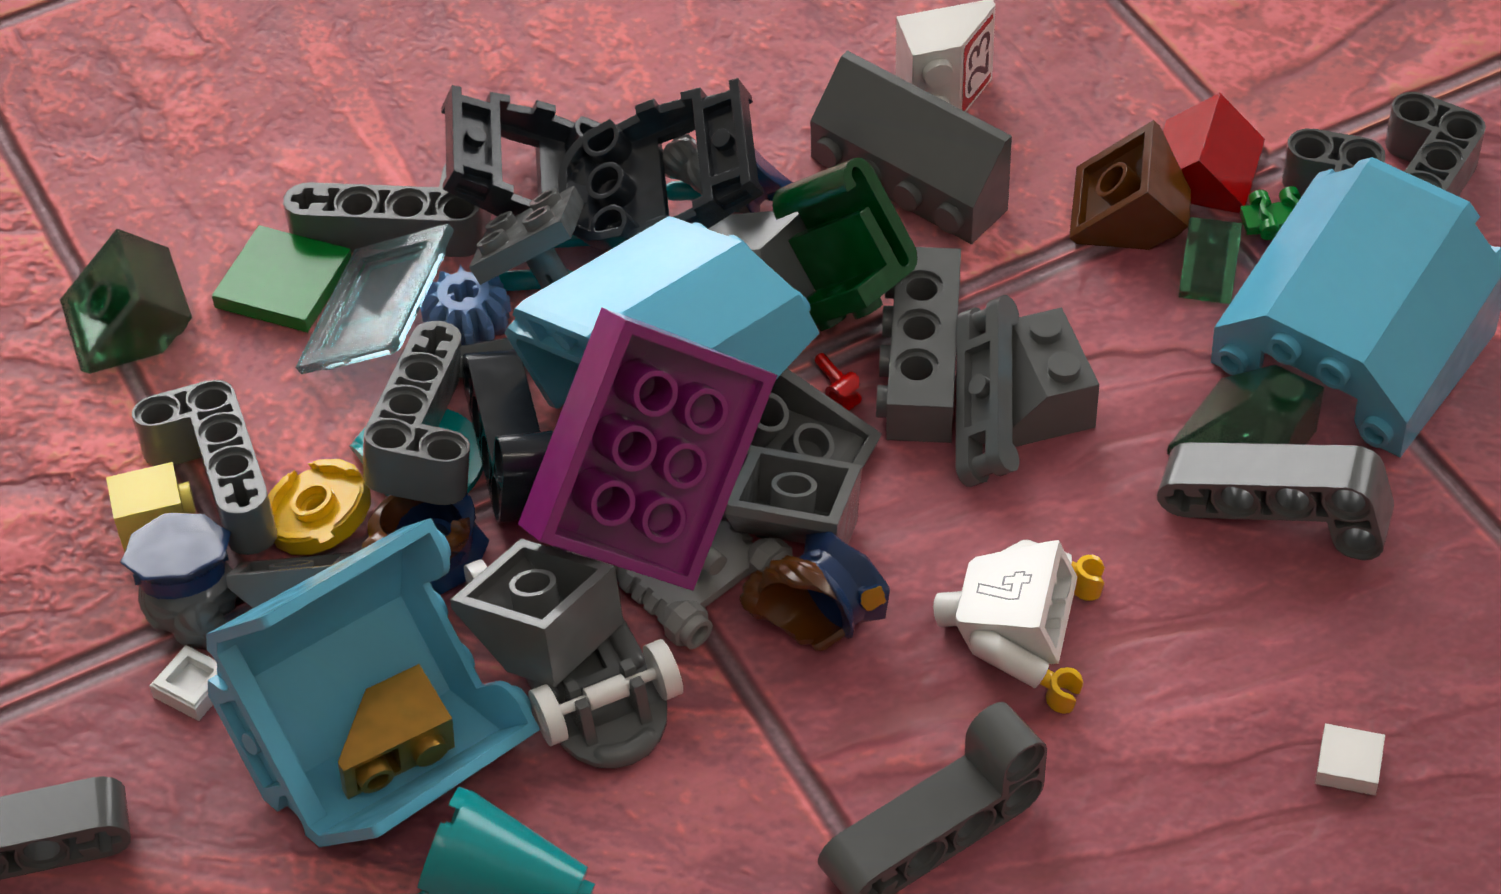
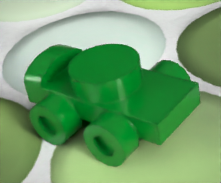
M1294 186L1285 187L1279 193L1280 202L1271 203L1269 194L1265 190L1259 189L1252 192L1248 198L1250 205L1240 207V216L1246 234H1260L1264 240H1273L1301 199L1299 190Z

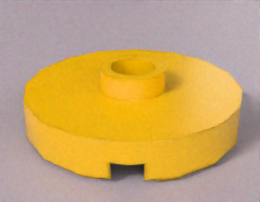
M341 459L316 460L308 463L311 468L310 470L304 471L299 475L294 470L285 475L274 486L268 496L277 528V539L274 543L278 549L292 555H312L333 548L353 534L365 520L371 505L370 488L365 485L361 473L354 464Z

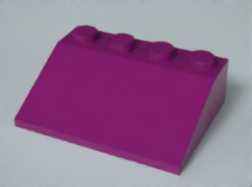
M601 307L518 525L540 542L694 591L778 375L655 326Z

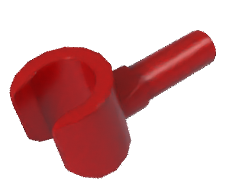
M819 353L814 361L831 381V384L825 389V395L850 411L863 401L861 394L856 391L860 386L859 376L852 371L844 374L838 370L826 354Z

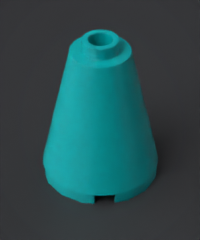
M458 787L448 805L456 808L451 822H440L417 887L421 889L419 894H592L595 883L585 880L588 871L586 865L474 791Z

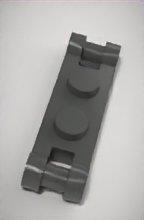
M1002 295L988 301L986 308L983 310L974 307L960 313L957 317L956 473L962 484L970 488L987 482L990 474L994 473L997 476H1003L1016 471L1020 463L1019 454L1013 445L1012 326L1016 325L1019 321V311L1013 299L1007 295ZM983 444H985V453H984V454H983Z

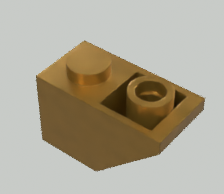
M420 664L365 689L338 760L342 790L347 799L362 792H376L387 786L395 776L415 766L425 767L432 765L443 758L448 750L455 747L452 717Z

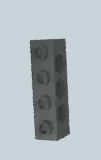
M916 247L918 260L915 269L885 293V299H894V306H883L882 337L891 338V345L880 346L879 377L889 378L888 385L877 386L876 417L886 418V440L952 443L961 249Z

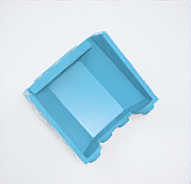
M1370 157L1360 160L1353 168L1335 172L1333 169L1319 172L1214 327L1211 363L1221 367L1230 375L1253 377L1262 368L1264 354L1266 353L1282 364L1290 365L1313 376L1326 386L1339 389L1357 398L1354 419L1362 439L1373 447L1382 448L1401 457L1497 330L1501 312V247L1491 246L1475 223L1480 216L1470 201L1376 158Z
M671 216L666 217L523 300L514 309L512 315L515 317V320L505 331V335L548 405L556 409L561 408L566 401L601 307L778 375L777 378L820 333L809 313L811 307L807 299L757 256L742 239L735 235L726 236L708 230L697 222L691 224Z
M431 518L398 529L206 634L207 651L217 662V675L208 679V696L264 801L277 812L286 806L294 811L304 827L305 836L318 847L374 839L383 835L541 730L532 714L531 701L521 688L501 680L482 684L474 669L475 662L470 650L460 642L448 618V609L444 600L433 590L430 582L440 579L449 572L451 549L446 537L437 530ZM420 664L452 717L455 747L448 750L445 756L436 763L425 767L415 766L395 776L387 786L376 792H362L347 799L342 790L338 760L365 689Z

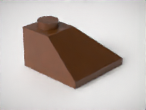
M1154 120L1076 167L1069 239L1075 244L1150 250L1167 239L1177 237L1189 227L1191 189L1160 125Z

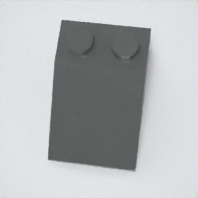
M786 368L774 383L744 463L752 446L860 464L863 468L882 433Z

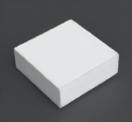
M185 645L149 685L153 698L200 721L213 706L208 696V679L217 675V662L211 657Z
M1325 723L1315 784L1376 796L1385 735Z

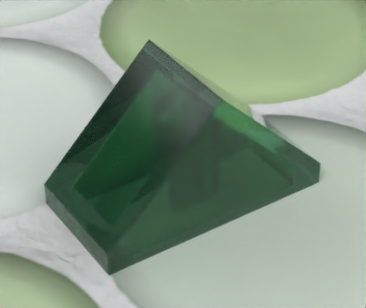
M1190 217L1178 298L1224 304L1231 303L1243 223Z

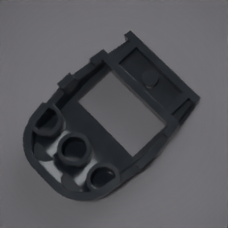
M739 78L729 80L730 90L707 96L699 87L680 92L681 99L660 105L655 99L635 105L636 115L618 124L609 119L579 137L565 154L558 174L559 193L575 186L584 201V206L573 235L595 248L609 251L668 217L669 207L662 143L694 130L696 132L702 196L692 201L693 208L674 216V218L691 224L697 222L708 229L762 196L764 190L758 181L749 107L753 100L752 95Z
M452 85L441 107V113L445 114L446 178L443 182V190L495 216L508 211H512L514 216L530 209L529 204L532 200L514 194V185L503 182L501 137L535 147L537 190L539 196L553 188H556L559 192L558 174L565 154L579 137L601 123L581 116L576 122L555 115L556 105L536 100L533 108L511 104L510 95L494 92L489 93L486 101L462 95V88Z

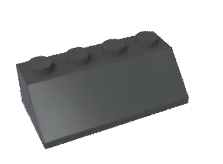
M848 50L841 56L810 121L811 157L827 168L853 158L866 160L873 167L892 202L898 204L902 209L913 212L937 225L944 232L953 234L972 245L1008 210L1012 136Z

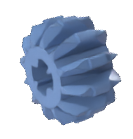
M460 264L457 273L449 274L440 271L437 282L426 284L420 309L423 322L444 321L457 327L461 333L462 346L494 340L495 335L505 334L508 319L510 318L511 303L510 296L507 295L499 275L480 285L473 273L466 272Z

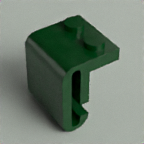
M853 158L783 186L774 194L772 207L776 220L798 212L807 230L794 235L788 242L815 289L806 299L811 307L809 313L819 331H824L837 325L847 317V314L852 313L855 319H860L876 311L883 305L880 297L915 269L918 260L916 247L873 167L866 160Z

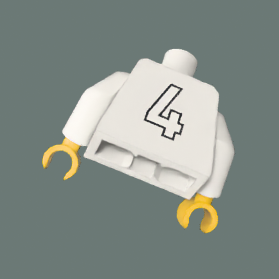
M1021 540L1001 552L978 556L971 560L968 564L962 591L936 594L933 604L934 617L939 627L957 626L973 655L1033 688H1036L1039 684L1047 688L1046 701L1050 708L1058 713H1070L1075 707L1076 699L1073 695L1062 691L1060 688L1080 694L1083 687L1082 676L1074 668H1060L1054 673L1048 667L1049 664H1059L1073 596L1075 595L1086 601L1098 599L1105 584L1103 579H1101L1105 567L1102 560L1095 555H1085L1077 562L1072 561V555L1064 551L1059 540L1043 543Z

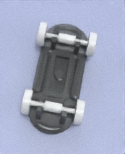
M549 546V547L556 548V549H559V550H563V551H566V552H569V553H573V554H576V555H580V554H577V553H574V552H571V551H567V550H564V549H561V548H558V547H555V546ZM482 559L464 565L467 584L487 568ZM624 618V623L556 687L525 678L531 689L528 695L532 711L547 744L553 746L559 743L575 759L596 768H621L633 765L648 756L661 741L667 726V700L683 694V683L678 666L665 641L659 639L643 646L642 652Z

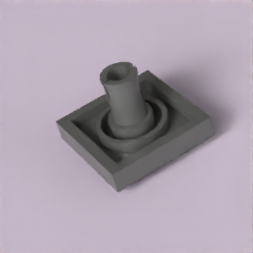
M575 186L561 193L556 188L545 191L530 202V209L514 216L512 211L505 212L485 226L487 231L477 243L478 249L469 266L480 285L524 262L527 263L542 289L569 274L554 247L571 239L583 209L584 201Z

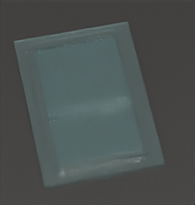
M444 224L355 249L295 367L301 375L322 369L330 370L390 355L398 351L403 345L446 254L445 249L454 232L449 224Z

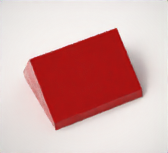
M1218 93L1167 119L1163 133L1191 189L1190 204L1240 214V207L1246 206L1265 138L1221 93Z

